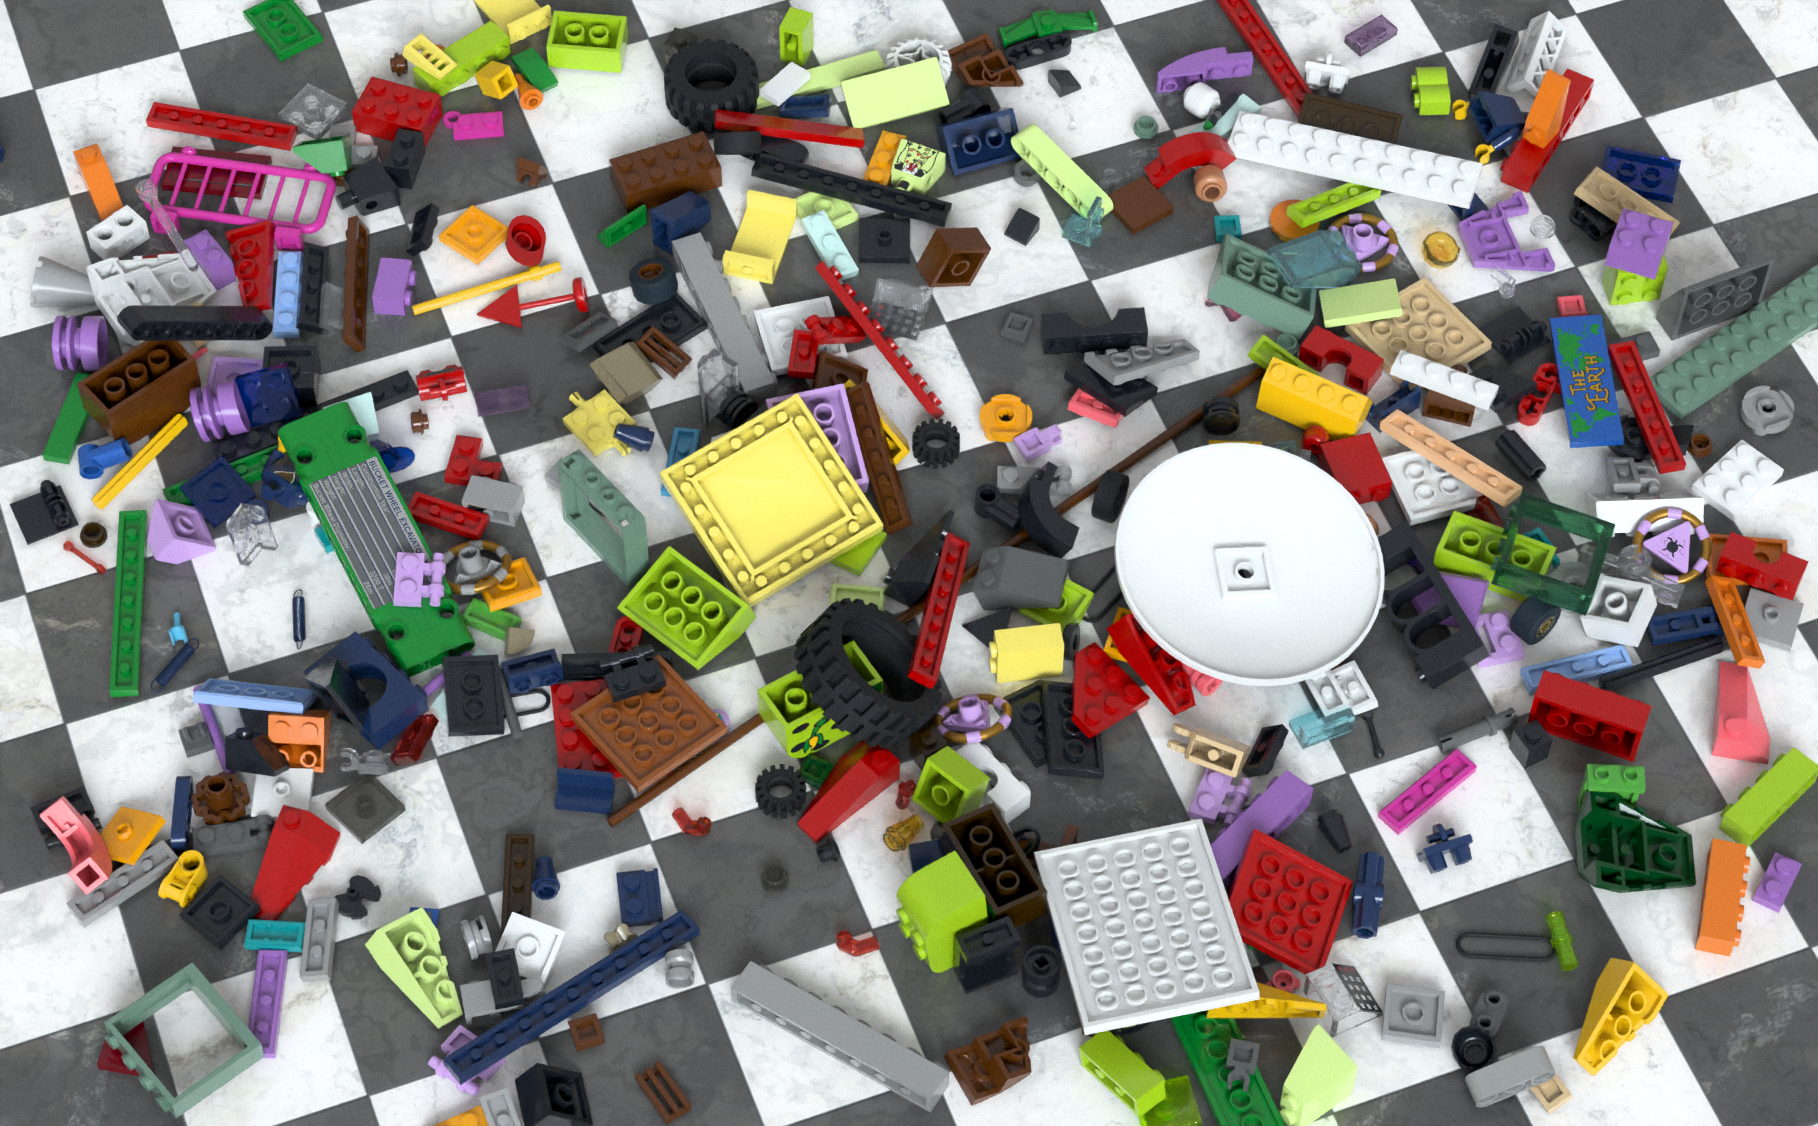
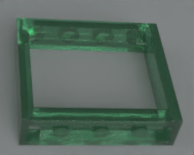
M1522 492L1519 503L1513 501L1508 515L1513 520L1507 519L1502 533L1507 538L1501 537L1496 553L1501 555L1500 557L1495 556L1490 569L1494 570L1495 573L1491 584L1586 616L1616 524ZM1522 517L1597 542L1583 588L1507 563Z

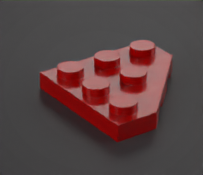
M1095 642L1075 653L1072 666L1074 678L1072 680L1073 708L1071 711V721L1089 739L1148 704L1150 697Z

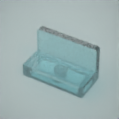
M1347 708L1324 717L1322 711L1318 709L1291 719L1289 727L1302 749H1306L1351 732L1355 715L1351 708Z

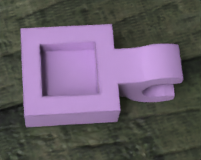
M1057 424L1048 427L1042 432L1035 427L1015 437L1014 445L1028 463L1050 452V446H1055L1062 442L1059 436L1062 431Z

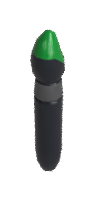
M1238 92L1230 94L1213 114L1207 117L1203 129L1210 130L1215 127L1217 121L1237 102L1240 94Z

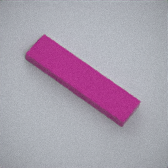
M1456 748L1379 811L1378 818L1399 835L1476 772L1477 766Z

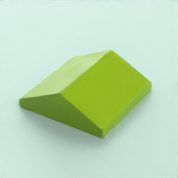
M1066 578L1060 607L1020 609L1019 613L1041 625L1060 623L1063 634V630L1068 623H1081L1094 597V593Z

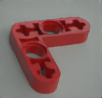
M1544 363L1536 371L1532 380L1537 383L1538 390L1544 392L1546 396L1537 398L1530 394L1521 400L1517 411V420L1521 424L1526 426L1537 424L1554 392L1561 395L1556 364ZM1530 406H1534L1533 412L1530 415L1526 414Z

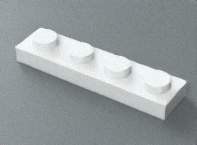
M1400 350L1390 372V375L1489 411L1499 389V386L1404 350Z

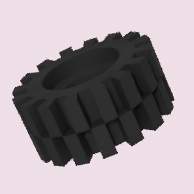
M932 418L929 424L923 421L921 422V427L917 425L912 436V451L914 458H917V462L922 464L925 461V467L929 468L930 464H933V469H938L939 464L942 465V468L947 467V462L953 464L954 458L957 459L960 452V434L957 432V427H951V422L949 421L943 424V419L940 418L938 422H935L934 418ZM939 439L944 441L946 445L940 448H933L928 446L926 442Z
M780 764V769H776L775 765H771L770 772L765 768L762 771V776L758 775L757 783L755 782L756 803L758 802L759 809H764V814L767 816L772 812V818L776 819L778 814H782V819H786L787 813H790L792 817L796 815V809L800 812L803 808L802 804L806 802V784L804 776L801 777V772L799 770L794 772V767L790 765L788 769H785V764ZM784 785L789 787L792 792L786 797L779 798L772 796L770 790L775 786Z

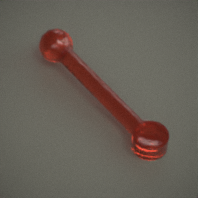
M66 541L63 544L65 551H71L95 568L100 575L106 572L103 565L97 564L80 552L71 541Z

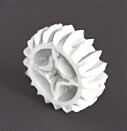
M915 37L913 41L906 38L904 43L897 42L896 47H891L890 53L886 57L885 70L937 57L943 82L946 86V82L951 75L952 63L948 51H945L943 45H937L935 40L928 42L926 37L923 40H918Z

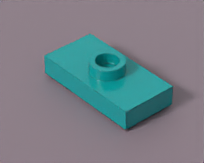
M248 919L244 947L249 950H287L288 952L302 953L306 922Z

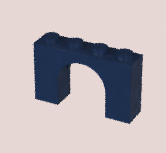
M356 631L304 670L305 676H307L328 657H332L337 661L342 659L351 670L348 675L354 682L360 679L372 678L380 680L387 685L380 700L368 709L364 727L359 730L360 735L377 751L429 711L426 702L428 696L424 689L418 684L414 686L404 670L401 668L397 670L385 653H378L373 642L368 637L362 638Z

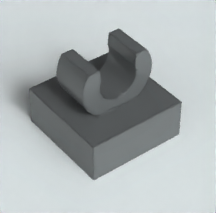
M199 722L196 725L178 730L187 758L214 750L205 722Z

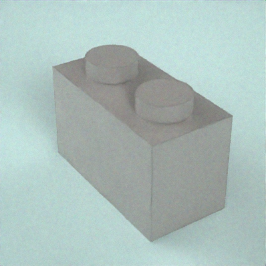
M474 475L471 476L462 498L463 507L489 515L490 522L512 527L516 526L525 503L523 486L513 482L506 483L489 477Z

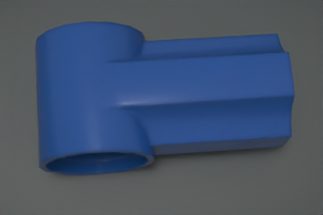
M123 437L101 446L95 444L81 446L78 449L79 473L81 477L97 479L103 475L104 469L130 460L132 458V450L129 447L128 441Z

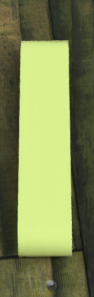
M1029 124L1011 138L1014 150L1088 223L1095 224L1113 210V202L1110 197L1038 126Z

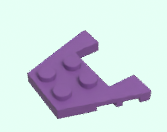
M1522 191L1514 193L1512 198L1504 202H1497L1495 207L1487 211L1482 210L1457 224L1456 230L1473 268L1554 271L1555 263L1548 248L1522 252L1508 223L1507 218L1528 214L1529 206Z

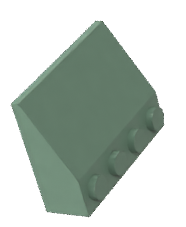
M1226 233L1209 281L1207 298L1218 305H1224L1235 310L1240 315L1253 318L1264 326L1275 328L1283 334H1291L1300 340L1314 318L1318 275Z

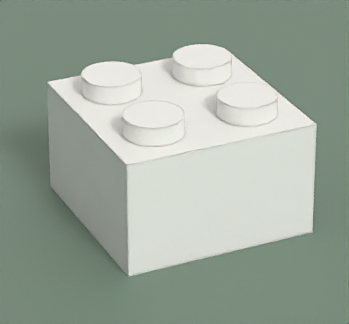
M1600 575L1580 617L1586 636L1638 647L1657 606L1651 584Z

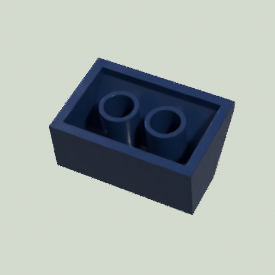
M1004 107L935 126L941 152L946 153V162L953 176L1021 158L1011 144V138L1019 132L1013 108Z

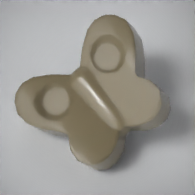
M618 924L614 932L610 931L604 934V940L609 943V955L638 937L635 933L628 931L626 924Z

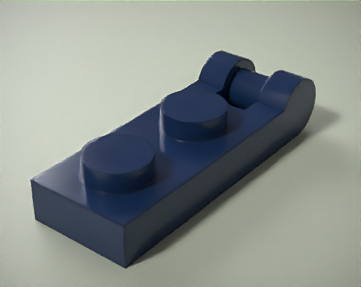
M1714 606L1652 616L1646 628L1652 646L1706 636L1716 638L1724 634Z

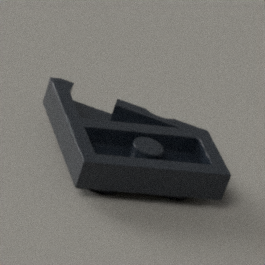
M1489 364L1469 373L1471 376L1499 386L1498 393L1490 407L1494 413L1538 391L1535 381Z

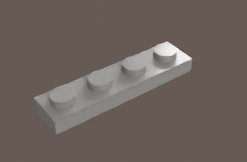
M162 839L144 851L134 865L124 864L112 872L107 880L87 895L82 892L68 901V909L85 928L171 871L179 858Z

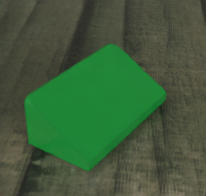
M643 204L604 229L597 236V239L609 248L647 224L646 206Z

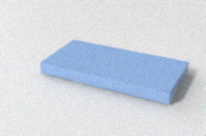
M209 678L193 693V702L303 715L316 701L317 694L312 689Z

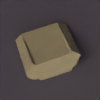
M635 342L626 343L590 364L597 380L604 383L608 389V394L618 404H627L650 392L663 380Z

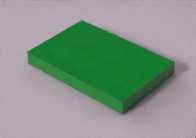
M265 0L243 11L244 18L280 62L323 41L322 34L293 0Z

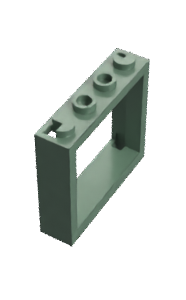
M578 449L557 462L563 519L629 588L640 581L650 569L645 517ZM589 499L617 527L621 537L589 505ZM626 520L629 524L623 526L621 522Z
M193 962L104 1022L107 1032L104 1038L113 1050L117 1048L123 1054L121 1058L130 1071L135 1069L139 1073L138 1079L145 1090L148 1092L153 1090L158 1096L155 1099L160 1108L165 1113L170 1111L175 1118L184 1114L264 1057L260 1041ZM189 989H192L242 1048V1051L174 1098L122 1035Z

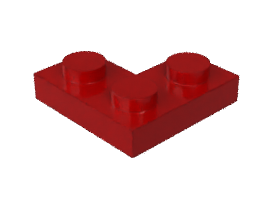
M456 435L444 475L445 483L468 486L472 475L485 476L500 481L503 466L499 462L479 460L483 447L482 438Z

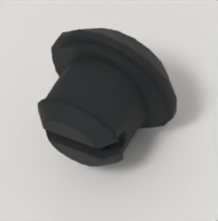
M827 838L826 843L818 846L816 849L817 855L823 863L830 860L838 862L840 858L839 848L836 842L830 838Z

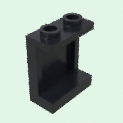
M1009 916L955 937L954 972L965 993H971L1018 974V968L1012 958V948L1021 945V938Z

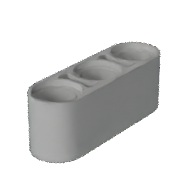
M1535 1046L1470 1073L1466 1076L1465 1082L1475 1106L1481 1108L1547 1082L1556 1073L1545 1047Z

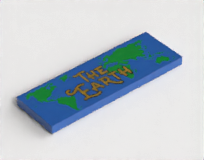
M1602 315L1549 318V328L1570 448L1623 445L1624 437Z

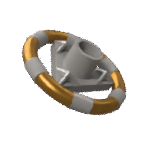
M488 540L467 541L443 553L446 566L454 557L458 556L454 583L449 582L444 575L451 592L458 595H473L492 589L508 576L512 565L511 555L507 549L496 542ZM488 550L496 553L502 563L482 557L480 551ZM490 575H493L491 578L477 584L474 583Z

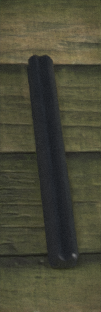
M1716 637L1599 678L1598 685L1602 690L1612 691L1722 653L1724 644L1720 638Z

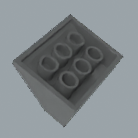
M1769 256L1682 288L1660 302L1656 320L1671 341L1745 314L1763 301L1775 258Z

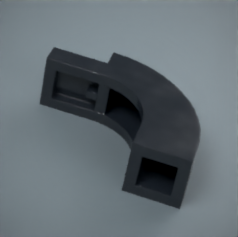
M1048 461L1041 469L1037 468L1031 478L1020 488L1018 493V511L1024 528L1034 542L1052 556L1062 558L1073 548L1080 527L1061 517L1051 504L1049 490L1058 466Z

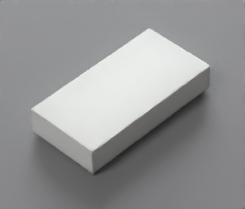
M791 62L759 90L760 97L779 107L811 78L810 72Z

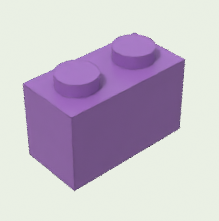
M206 229L184 240L186 253H191L217 291L236 281L232 260Z
M381 257L372 295L375 314L406 315L407 306H411L413 300L411 288L416 286L417 271L413 270L412 260Z

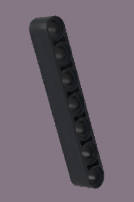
M132 305L124 308L117 317L118 323L136 341L263 340L270 335L273 329V324L255 306Z

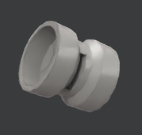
M675 949L666 953L665 966L668 968V971L665 973L666 984L669 987L683 989L694 984V971L691 969L694 965V958L691 951Z

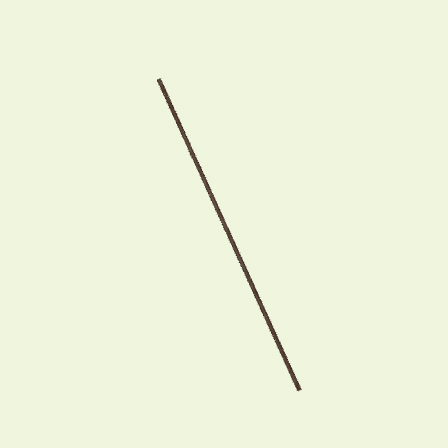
M1259 365L1214 397H1233L1262 377L1266 370ZM1203 405L1116 464L1111 470L1124 473L1203 418ZM1103 474L1054 507L1056 512L1062 516L1095 493ZM1024 528L1000 546L1016 548L1029 539L1030 536ZM981 559L964 570L960 586L977 575ZM927 596L894 619L897 622L902 621L904 624L914 619L924 611ZM757 713L606 818L608 824L613 828L763 724L764 720Z

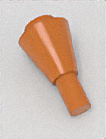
M520 73L515 74L514 77L518 83L517 89L521 107L525 110L537 108L543 101L542 92L526 82Z

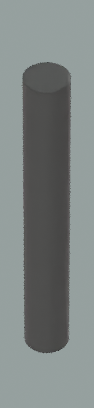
M499 668L503 709L512 738L519 739L523 736V732L503 670Z

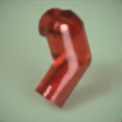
M846 930L840 931L836 935V946L838 949L851 956L859 957L879 950V944L875 936L858 941L853 939L850 932Z

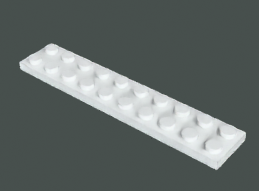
M1244 111L1239 112L1228 141L1236 158L1467 209L1470 208L1483 170V163Z

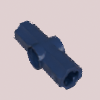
M1368 851L1365 854H1360L1357 881H1355L1352 906L1355 907L1352 934L1363 939L1377 936L1379 910H1381L1383 902L1384 884H1382V877L1384 873V857L1380 856L1377 852Z

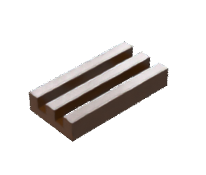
M654 326L636 342L642 353L674 380L692 361L689 355ZM652 335L655 339H657L668 350H670L674 355H676L680 360H682V362L680 363L679 361H677L673 356L669 354V352L666 349H664L662 346L658 345L654 340H652L650 336Z
M660 1061L655 1063V1067L652 1069L650 1067L645 1069V1073L642 1075L638 1073L634 1076L636 1083L666 1125L692 1110L691 1104ZM657 1074H659V1076L662 1078V1080L667 1085L669 1090L672 1092L674 1097L677 1099L679 1104L682 1106L680 1109L676 1105L674 1100L671 1098L669 1093L666 1091L664 1086L661 1084L659 1079L656 1077ZM650 1079L673 1113L668 1114L646 1083L647 1080Z

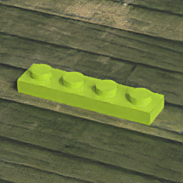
M1349 182L1288 206L1286 215L1301 228H1304L1380 198L1381 189Z

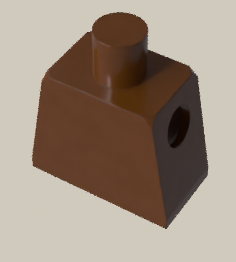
M1454 365L1452 369L1467 374L1466 367L1462 365ZM1429 390L1425 398L1422 416L1471 427L1475 406Z

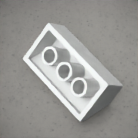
M1692 490L1659 491L1656 495H1651L1648 491H1640V493L1628 495L1613 492L1585 493L1590 528L1596 534H1599V537H1615V533H1625V536L1634 537L1637 527L1645 517L1654 511L1664 508H1677L1688 511L1703 523L1704 498ZM1669 518L1661 519L1652 524L1648 532H1652V535H1659L1686 521ZM1692 526L1690 527V535L1695 534V529Z

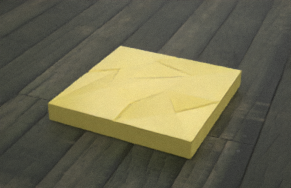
M798 393L660 472V480L733 594L751 608L883 530L884 524Z

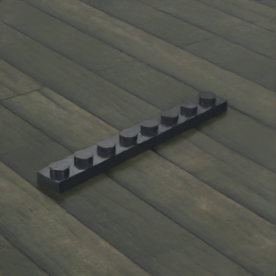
M761 152L758 154L752 167L751 176L942 227H945L952 210V203Z
M406 370L252 429L249 432L211 445L219 465L223 466L277 445L280 428L288 423L323 410L325 406L371 392L375 411L419 395L418 388L410 373Z

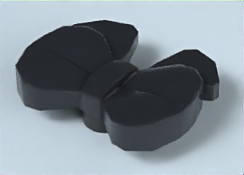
M356 875L351 877L350 887L347 888L346 893L334 897L339 902L338 913L348 918L351 917L352 920L364 918L368 915V911L360 902L362 898L379 902L381 898L379 886L376 885L374 887L371 880L364 876Z

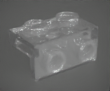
M241 503L225 523L240 565L250 566L262 549L275 551L278 548L265 509L261 506Z

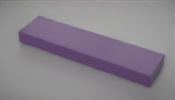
M258 949L248 1028L262 1044L263 1058H276L289 956L287 950Z

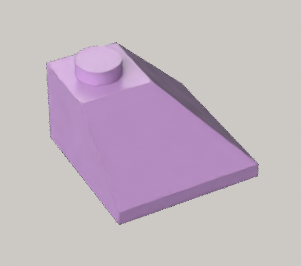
M161 499L154 501L147 541L156 560L179 564L213 552L216 549L199 508Z

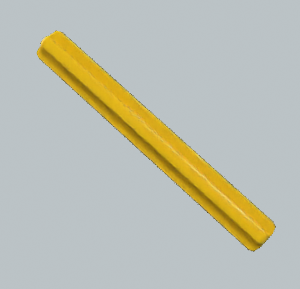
M180 413L176 414L92 497L93 505L100 510L104 509L188 425L187 419Z

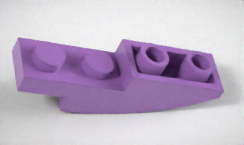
M1220 47L1185 56L1157 73L1156 92L1186 90L1189 86L1198 82L1206 84V80L1249 76L1252 74V52L1227 54L1226 48Z

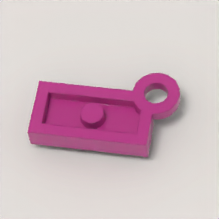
M450 111L443 116L444 126L453 129L454 140L504 137L502 111L460 114L457 111ZM456 118L457 121L450 122L449 119Z

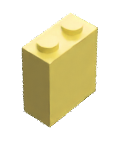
M1060 623L994 630V641L989 642L991 657L988 658L990 673H995L997 684L1062 676L1064 641Z

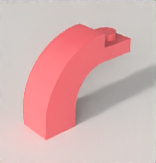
M64 796L40 813L39 816L67 849L72 861V867L68 874L86 895L110 877L112 862L108 849L102 837L85 814L80 815Z

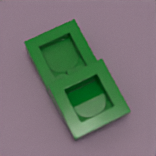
M533 47L511 57V61L518 73L542 93L558 86L556 77Z

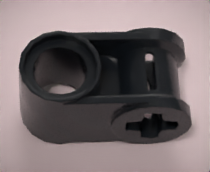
M1576 196L1573 201L1574 208L1569 213V219L1574 225L1584 231L1590 239L1598 242L1616 229V222L1591 205L1587 207L1588 203Z

